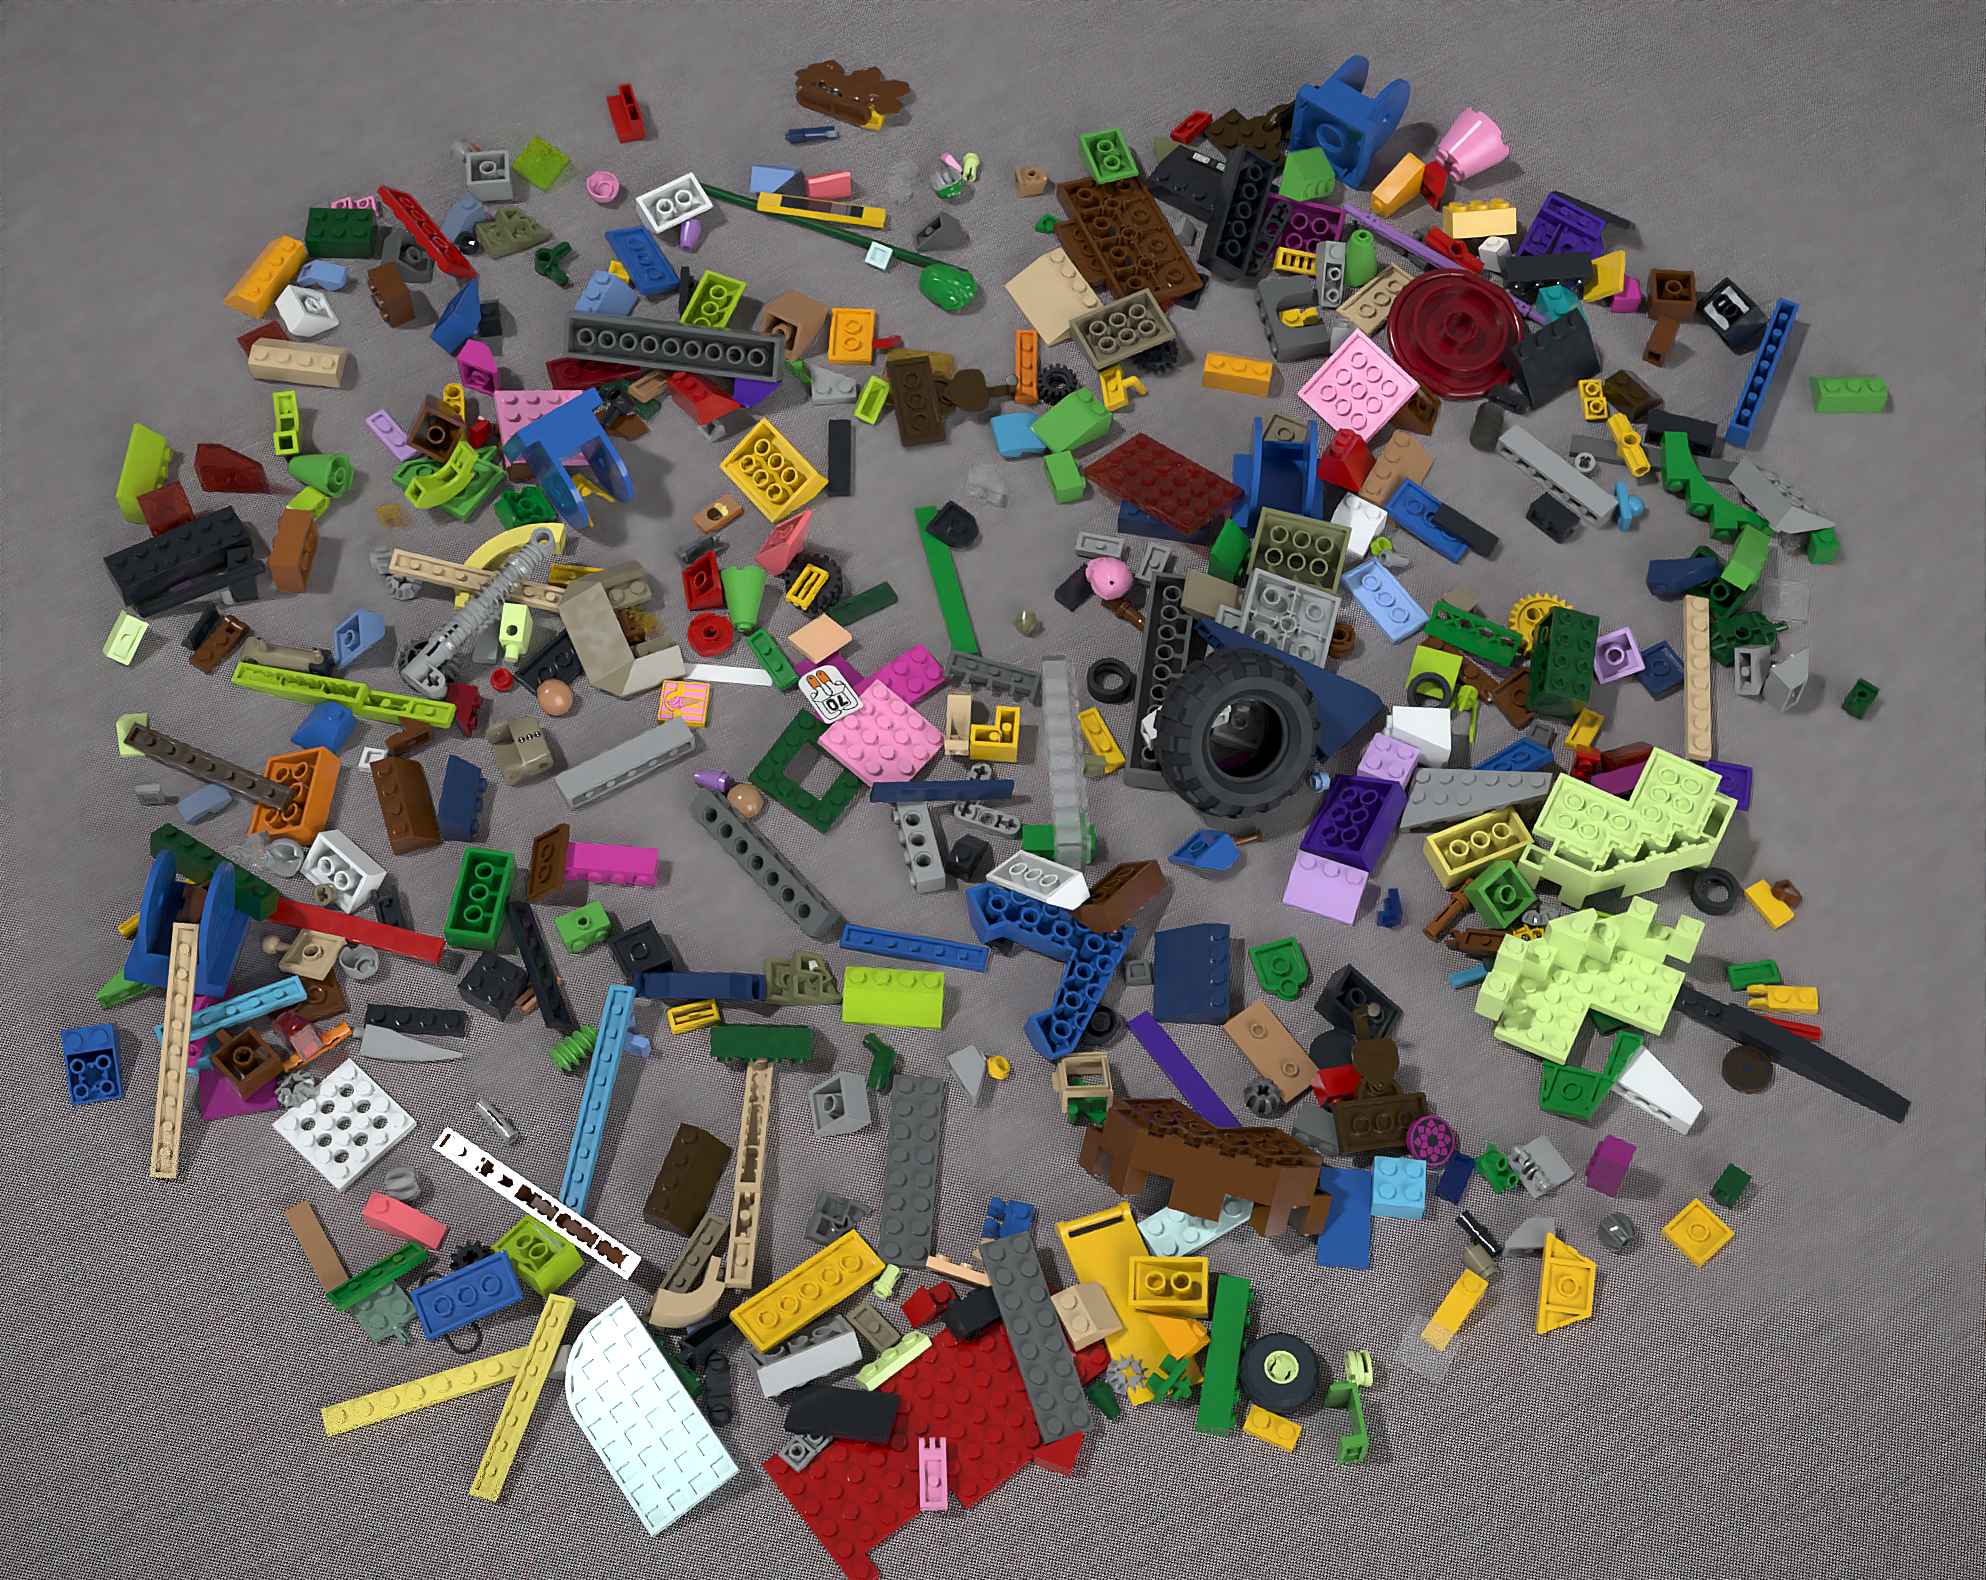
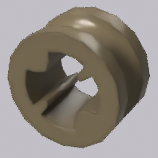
M332 883L317 885L313 891L314 900L322 906L334 904L338 899L336 886Z

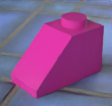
M1625 273L1623 291L1608 296L1611 313L1637 312L1639 303H1642L1643 293L1642 290H1639L1637 281Z

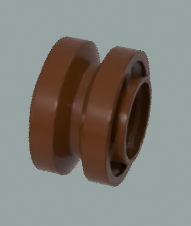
M1335 622L1327 655L1335 659H1343L1350 656L1355 649V631L1346 623Z

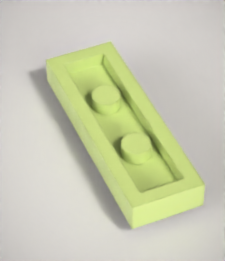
M917 1330L910 1332L896 1346L885 1350L875 1362L864 1366L861 1372L855 1376V1379L859 1386L872 1391L926 1350L932 1343L928 1336Z

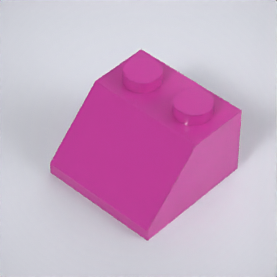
M469 339L456 358L462 386L494 397V392L502 391L498 370L489 346Z

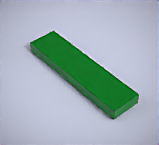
M413 1240L325 1294L326 1299L338 1312H342L429 1259L427 1251Z

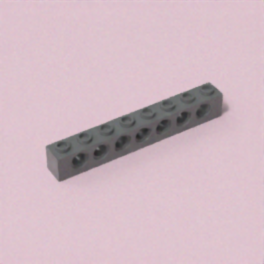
M704 787L688 808L694 815L693 819L697 823L704 825L709 830L708 834L724 846V851L739 861L740 868L750 873L755 878L754 882L770 893L769 897L771 900L781 905L786 910L785 914L802 926L801 930L809 937H823L840 914L717 788ZM777 875L779 876V881H778V883H776V877H777ZM794 891V899L792 900V896H791V895H792V892ZM808 907L810 908L809 916L807 914Z

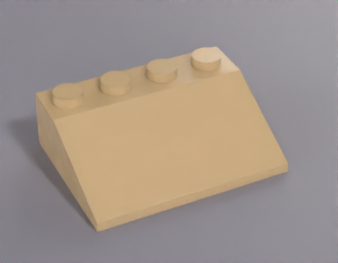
M1061 247L1042 255L1004 285V289L1033 329L1037 330L1038 336L1047 348L1071 337L1069 320L1104 306Z

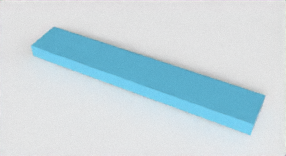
M298 975L192 1013L190 1042L218 1032L222 1028L232 1027L307 999V994ZM164 1023L153 1027L161 1048Z

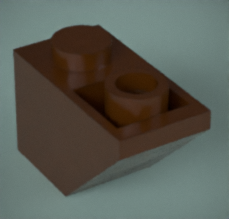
M1660 315L1646 345L1642 360L1662 368L1673 350L1681 323Z

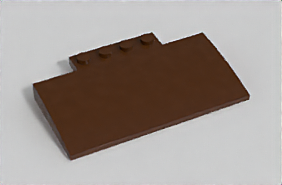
M1139 174L1103 184H1097L1092 176L1057 184L1056 197L1069 220L1053 223V231L1066 255L1091 288L1105 284L1114 301L1149 288L1156 302L1160 304L1203 286L1200 277Z

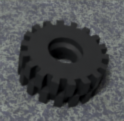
M815 553L814 557H810V554H805V559L801 557L796 558V564L791 562L789 564L790 569H787L785 572L786 595L809 563L828 572L829 577L804 612L809 613V609H811L814 614L818 613V609H822L825 612L828 611V606L833 608L836 605L835 600L839 602L843 593L842 573L839 565L836 566V561L833 559L829 562V556L824 555L823 558H820L818 553ZM811 571V573H810L809 576L806 578V580L804 581V583L802 584V586L800 587V589H799V590L797 591V593L795 594L796 597L799 595V593L801 592V590L804 588V585L806 584V582H807V581L810 579V577L813 575V573H814L813 571ZM798 605V607L795 606V608L800 610L801 606Z

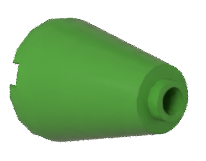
M1363 229L1353 232L1346 245L1343 284L1353 288H1358V285H1366L1378 275L1373 235Z
M343 453L297 455L288 464L289 473L293 478L333 498H341L343 491L350 489L354 469L349 465L348 461L351 460L350 457Z
M737 566L726 568L721 572V583L732 626L739 632H749L756 626L766 583L765 571L754 566H745V570H737Z

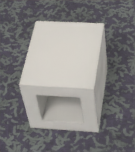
M1489 236L1478 248L1481 261L1485 264L1483 268L1501 273V264L1505 257H1512L1508 239Z

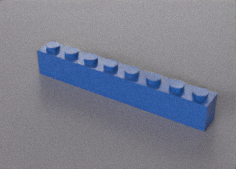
M1779 297L1724 438L1725 442L1745 448L1800 304Z

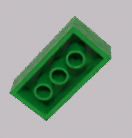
M466 847L444 928V935L448 946L478 950L488 949L496 952L506 914L505 906L509 902L517 871L514 853Z

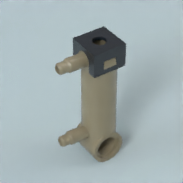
M262 636L248 637L239 656V661L243 663L329 678L335 665L331 651L319 649L317 646L313 647L312 652L268 644Z

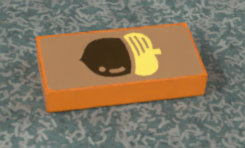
M727 494L693 516L692 520L706 535L708 531H715L742 513V508Z

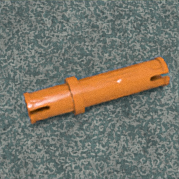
M343 1020L328 1032L324 1033L323 1031L319 1034V1038L282 1061L287 1075H290L292 1069L298 1070L328 1049L331 1051L335 1048L334 1045L353 1034L346 1022Z

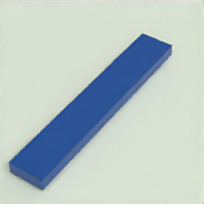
M851 924L844 925L840 942V949L982 973L985 971L989 947Z

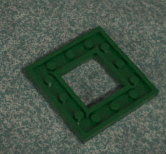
M802 707L748 776L747 781L825 835L865 782L817 743L819 738L830 727ZM806 742L845 768L821 800H818L782 774Z

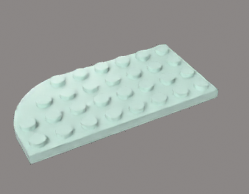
M622 1297L583 1329L572 1348L566 1369L565 1387L569 1408L651 1536L655 1537L741 1470L626 1298Z

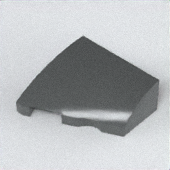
M822 1190L803 1238L829 1246L855 1226L854 1224L864 1215H867L871 1208L853 1199L846 1200L827 1190Z

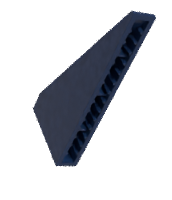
M1206 617L1201 618L1194 626V629L1215 651L1225 648L1237 650L1242 647L1257 649L1281 659L1284 663L1293 667L1305 679V686L1309 691L1313 692L1319 709V715L1316 716V719L1321 723V743L1316 744L1314 754L1317 755V760L1321 764L1336 753L1385 706L1381 702L1380 697L1367 687Z

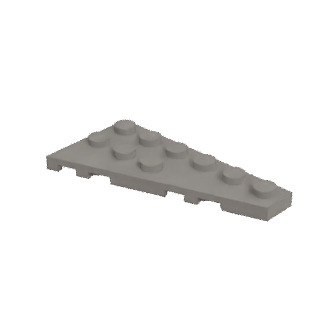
M1415 768L1400 830L1402 833H1405L1414 827L1422 826L1426 828L1432 826V823L1444 820L1448 823L1481 815L1486 810L1496 808L1498 811L1506 809L1505 806L1516 803L1524 805L1548 799L1555 777L1553 773Z

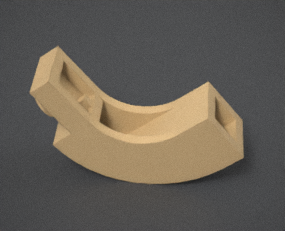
M948 691L945 754L969 755L972 692Z
M711 1256L702 1286L691 1293L680 1294L659 1288L649 1323L666 1328H683L697 1324L707 1318L716 1308L725 1288V1283L720 1282L723 1275V1269L719 1268L722 1258Z

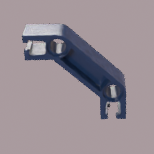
M670 971L634 973L635 998L765 999V974Z

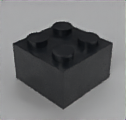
M485 949L457 988L463 1001L503 1022L515 1006V1001L528 989L527 985L530 980L526 970Z

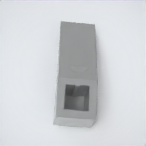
M1334 241L1317 243L1315 270L1319 306L1333 308L1341 306L1346 243Z

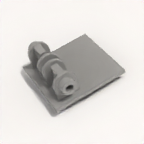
M1545 1134L1522 1148L1520 1145L1512 1149V1154L1507 1156L1509 1160L1508 1166L1513 1172L1517 1173L1520 1182L1533 1199L1538 1198L1575 1175Z

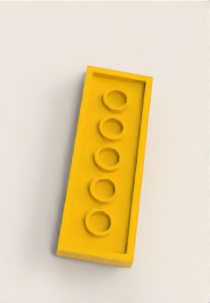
M853 1229L731 1311L730 1318L762 1356L885 1271L886 1265Z

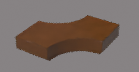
M605 409L594 414L598 422L605 413ZM636 413L628 416H618L609 429L603 428L607 436H619L627 442H631L648 432L647 426Z

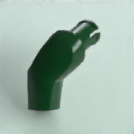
M870 1033L865 1036L868 1042L862 1041L863 1046L875 1056L871 1064L867 1087L883 1090L894 1066L896 1052L892 1046H885L874 1033Z

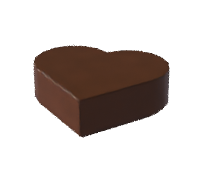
M1789 879L1776 882L1770 889L1771 894L1776 899L1785 901L1790 906H1796L1802 900L1800 892Z

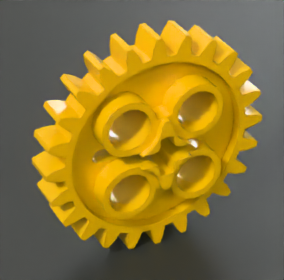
M1536 592L1534 598L1528 594L1525 599L1520 598L1518 604H1514L1512 611L1508 615L1509 620L1506 626L1510 627V630L1523 635L1519 649H1525L1524 656L1532 652L1535 625L1553 607L1559 606L1572 609V605L1567 607L1564 605L1565 599L1558 602L1557 595H1554L1551 599L1548 592L1545 593L1544 597H1541L1539 592Z

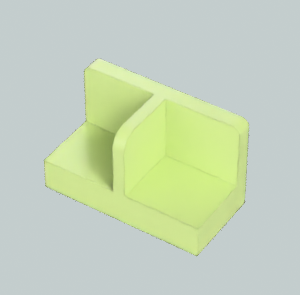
M122 610L103 647V653L109 658L129 665L148 623Z

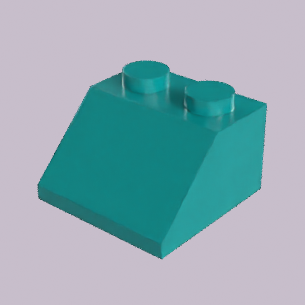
M1561 285L1539 289L1536 308L1538 313L1544 316L1546 325L1577 307L1590 331L1591 327L1575 293Z

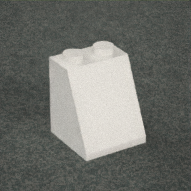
M1393 706L1391 715H1387L1383 735L1420 749L1419 764L1427 768L1446 769L1451 752L1450 709Z

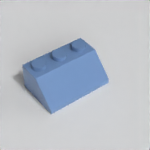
M597 269L573 310L629 316L638 300V295L617 275Z

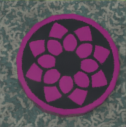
M1426 1115L1415 1120L1410 1125L1407 1131L1406 1144L1414 1160L1426 1161V1166H1437L1450 1158L1454 1150L1455 1138L1453 1130L1447 1121L1439 1116Z

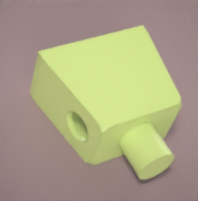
M504 603L499 641L505 652V661L517 662L519 654L527 653L533 627V621L527 605Z

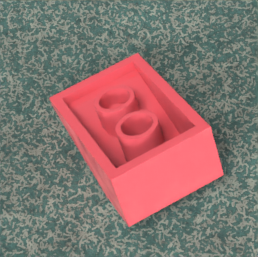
M808 509L776 525L754 558L772 576L775 577L781 573L785 574L786 570L790 569L789 564L793 558L798 556L803 550L802 544L807 538L812 512Z

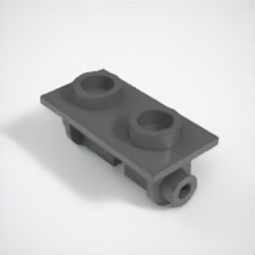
M708 531L706 535L683 548H678V551L673 553V556L686 570L710 550H714L717 553L723 549V546L717 540L719 539L717 532Z

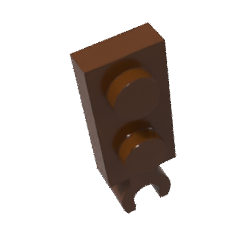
M1467 927L1464 933H1460L1457 929H1449V934L1455 939L1445 940V944L1449 949L1459 948L1462 953L1496 957L1506 933L1512 936L1513 934L1506 931Z

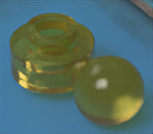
M637 604L624 609V612L627 611L628 620L634 621L633 624L636 629L643 628L645 633L656 629L657 617L651 613L642 612L640 605Z

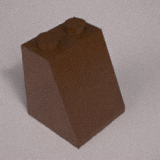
M427 393L407 431L405 444L446 464L467 424L447 402Z

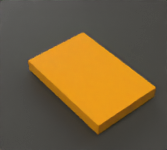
M832 308L828 364L872 365L875 309Z

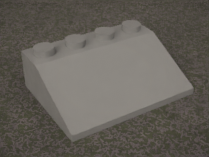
M1743 457L1729 476V480L1734 484L1733 488L1746 497L1745 501L1758 509L1757 514L1770 522L1768 524L1769 527L1776 532L1784 531L1792 534L1834 527L1836 524L1786 472Z

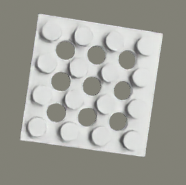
M349 1058L318 1084L305 1101L293 1106L274 1122L272 1126L311 1166L341 1193L417 1126V1123ZM345 1088L354 1089L351 1096H341V1092ZM367 1103L371 1105L366 1113H359L357 1111L361 1104ZM332 1104L335 1106L333 1112L329 1114L322 1113V1108L325 1105ZM380 1119L387 1121V1125L384 1128H374L376 1121ZM344 1120L352 1122L351 1126L346 1130L338 1128L340 1122ZM308 1121L316 1123L312 1130L305 1131L302 1129L304 1123ZM365 1136L368 1138L365 1145H355L358 1137ZM322 1138H332L330 1145L326 1147L319 1146V1141ZM341 1153L349 1155V1158L344 1163H337L335 1161L336 1157Z

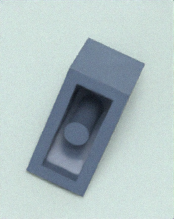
M467 194L452 205L441 230L453 245L458 243L461 235L472 233L475 223L486 222L483 205L470 194Z

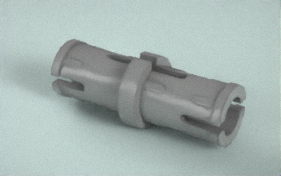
M486 1098L480 1100L475 1105V1111L487 1122V1127L490 1130H494L504 1140L506 1145L516 1140L518 1132L505 1120L506 1116L502 1112L498 1113Z

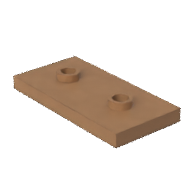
M1260 998L1222 1026L1221 1030L1263 1080L1267 1078L1273 1080L1272 1085H1278L1281 1092L1279 1097L1284 1106L1311 1086L1310 1082L1319 1070L1318 1067Z

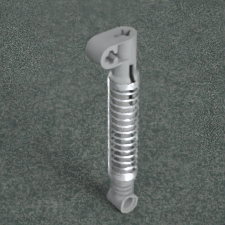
M547 527L536 528L532 532L531 539L519 552L511 554L505 560L507 568L500 565L503 573L495 570L498 578L490 575L493 583L485 581V585L488 588L480 586V590L483 593L475 591L477 599L469 596L470 601H464L465 606L459 607V612H454L455 617H449L450 622H444L445 627L439 628V633L434 632L428 639V644L400 672L402 677L429 700L439 701L445 698L448 688L443 674L437 668L445 660H450L459 651V647L464 646V641H469V636H474V631H479V625L483 626L484 620H489V615H494V610H499L500 605H504L505 600H508L510 595L515 593V589H519L520 584H524L533 574L534 566H537L538 562H541L543 558L549 557L555 552L556 544L553 532ZM542 540L548 541L546 544H539ZM516 582L518 587H513V584ZM510 587H511L512 590H513L512 593H511V592H508V590L510 589ZM507 593L508 598L503 597V595ZM502 598L503 603L498 602V600ZM496 603L498 608H494L493 605ZM429 676L431 678L432 686H430V683L427 680Z

